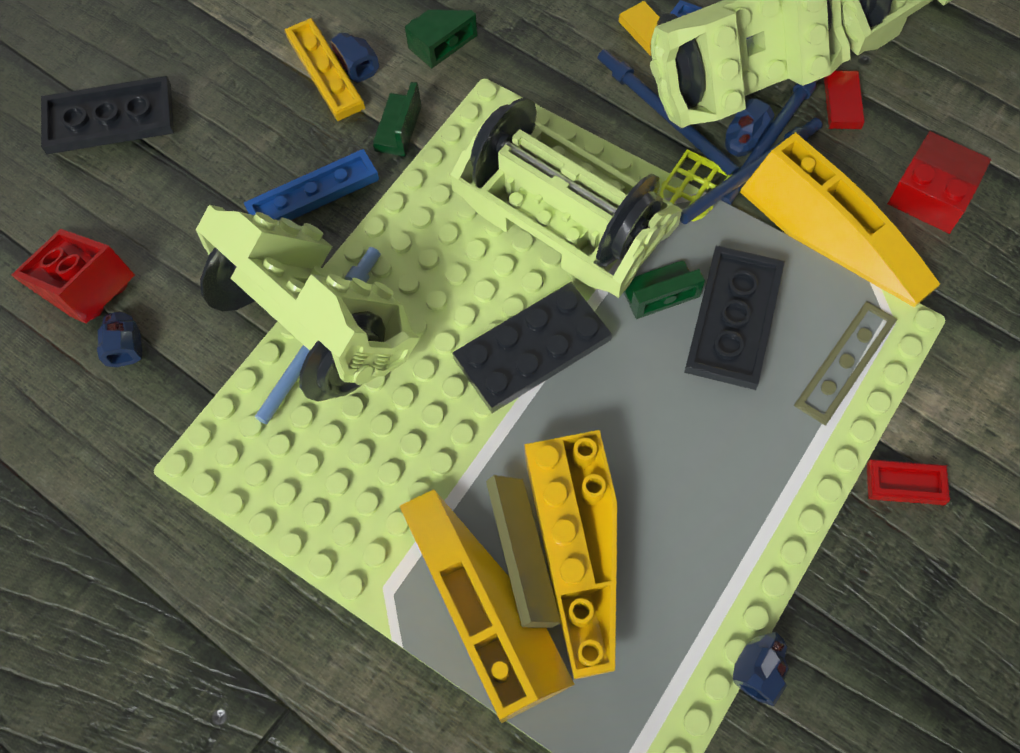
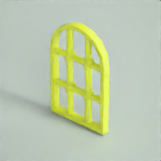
M687 149L667 179L662 183L659 195L664 198L663 192L666 189L674 193L669 201L672 204L681 197L692 204L702 196L706 189H713L717 186L711 183L717 172L725 176L727 175L713 161ZM687 157L696 161L693 168L688 171L680 168ZM701 164L713 169L709 176L704 179L694 175ZM676 172L686 176L680 187L674 188L668 185ZM694 180L703 184L696 195L691 196L683 192L689 181ZM713 206L691 221L702 219L713 209Z

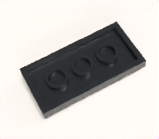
M167 76L41 96V147L46 154L174 134L171 83Z
M715 246L684 373L753 390L757 389L785 261Z
M570 282L452 352L453 359L490 412L494 413L611 341L612 333L573 283Z

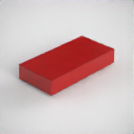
M834 71L831 75L824 77L829 129H862L864 113L859 71Z
M871 459L867 463L868 499L934 505H946L950 502L947 465Z

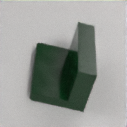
M411 81L407 95L389 94L373 141L374 151L406 156L422 107L418 82Z
M681 260L635 276L623 293L635 318L639 319L700 297L705 279L700 269L690 272L685 261Z

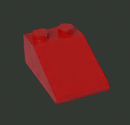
M929 131L887 204L950 234L979 187L991 158Z
M59 229L11 274L16 280L55 307L85 324L98 317L102 313L104 306L114 296L122 293L126 289L128 282L135 276L109 245L63 229Z

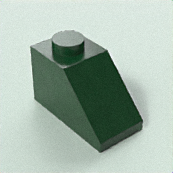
M427 10L420 16L412 19L405 26L408 48L431 69L478 36L476 13L472 10Z

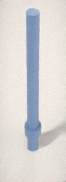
M369 247L358 265L352 266L344 279L351 281L352 278H357L366 283L370 278L368 273L381 253L377 249ZM304 345L255 415V418L260 422L268 424L299 378L300 370L310 351Z

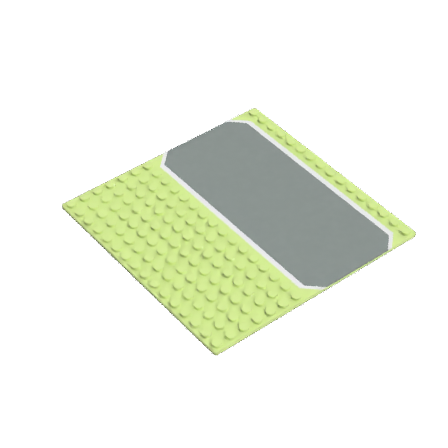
M481 79L323 267L330 274L344 279L351 267L358 265L369 247H373L381 253L368 273L370 278L366 283L374 284V282H380L394 292L392 297L403 305L413 333L420 338L406 362L385 376H377L368 383H363L358 389L346 396L319 402L305 397L299 387V376L268 424H264L257 420L255 415L303 346L296 337L277 321L156 465L154 474L497 714L400 509V505L434 489L509 576L486 481L493 475L523 479L551 582L525 461L524 444L600 430L617 499L615 671L574 680L561 623L553 628H547L575 685L507 720V722L551 753H704L740 689L733 681L736 661L744 647L756 636L773 631L944 326L945 317L920 303L916 307L909 305L787 234L720 200L714 204L713 209L702 219L690 221L687 224L679 222L678 227L668 238L662 240L635 275L638 276L683 260L690 272L700 269L705 279L701 296L636 319L624 293L618 298L610 292L586 285L561 268L562 254L515 223L507 232L503 231L480 216L460 195L452 190L451 173L463 149L476 134L479 125L486 121L500 106L510 105L513 101L523 98L488 79ZM535 104L537 122L634 181L639 182L651 173L658 176L660 187L657 194L659 195L662 183L670 173ZM674 176L668 185L674 188L680 187L683 180ZM689 183L683 190L684 193L691 196L696 195L699 191L697 187ZM665 189L663 192L664 199L670 201L674 193ZM681 197L676 200L674 205L683 210L691 202ZM716 245L785 261L760 380L756 390L684 373ZM616 259L607 265L604 270L614 276L622 261ZM572 282L612 333L611 341L504 407L491 413L453 359L452 352ZM867 301L898 320L825 426L795 407L794 404ZM870 311L866 313L806 400V404L825 414L887 323L886 320ZM862 328L869 329L872 332V338L867 343H863L857 338V333ZM844 354L851 355L855 360L854 365L849 369H845L839 364V359ZM829 380L836 384L834 394L825 395L821 391V385L824 381Z

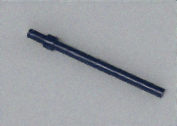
M606 49L599 53L597 59L612 72L614 79L621 85L626 84L708 159L716 163L727 176L738 172L739 167L692 125L681 128L670 121L659 96L634 75V69L626 62H620Z
M818 80L804 86L796 83L793 87L792 96L740 169L772 147L802 102L809 99L813 94ZM744 184L721 200L731 205Z
M813 118L802 127H795L786 133L784 139L683 209L680 222L683 224L689 223L747 182L768 154L795 132L808 142V138L822 128L821 120Z

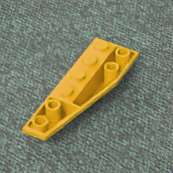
M796 132L768 154L741 188L740 193L788 236L913 307H916L940 285L919 254L878 206L842 171Z
M600 430L524 444L525 461L573 678L575 680L614 672L616 653L617 499Z
M433 489L400 505V509L500 722L503 723L574 686L575 684L547 628L521 626L510 577L440 495Z

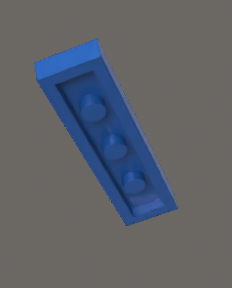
M362 149L244 202L248 214L251 215L261 212L274 220L280 221L281 218L293 220L378 181V172L365 150Z

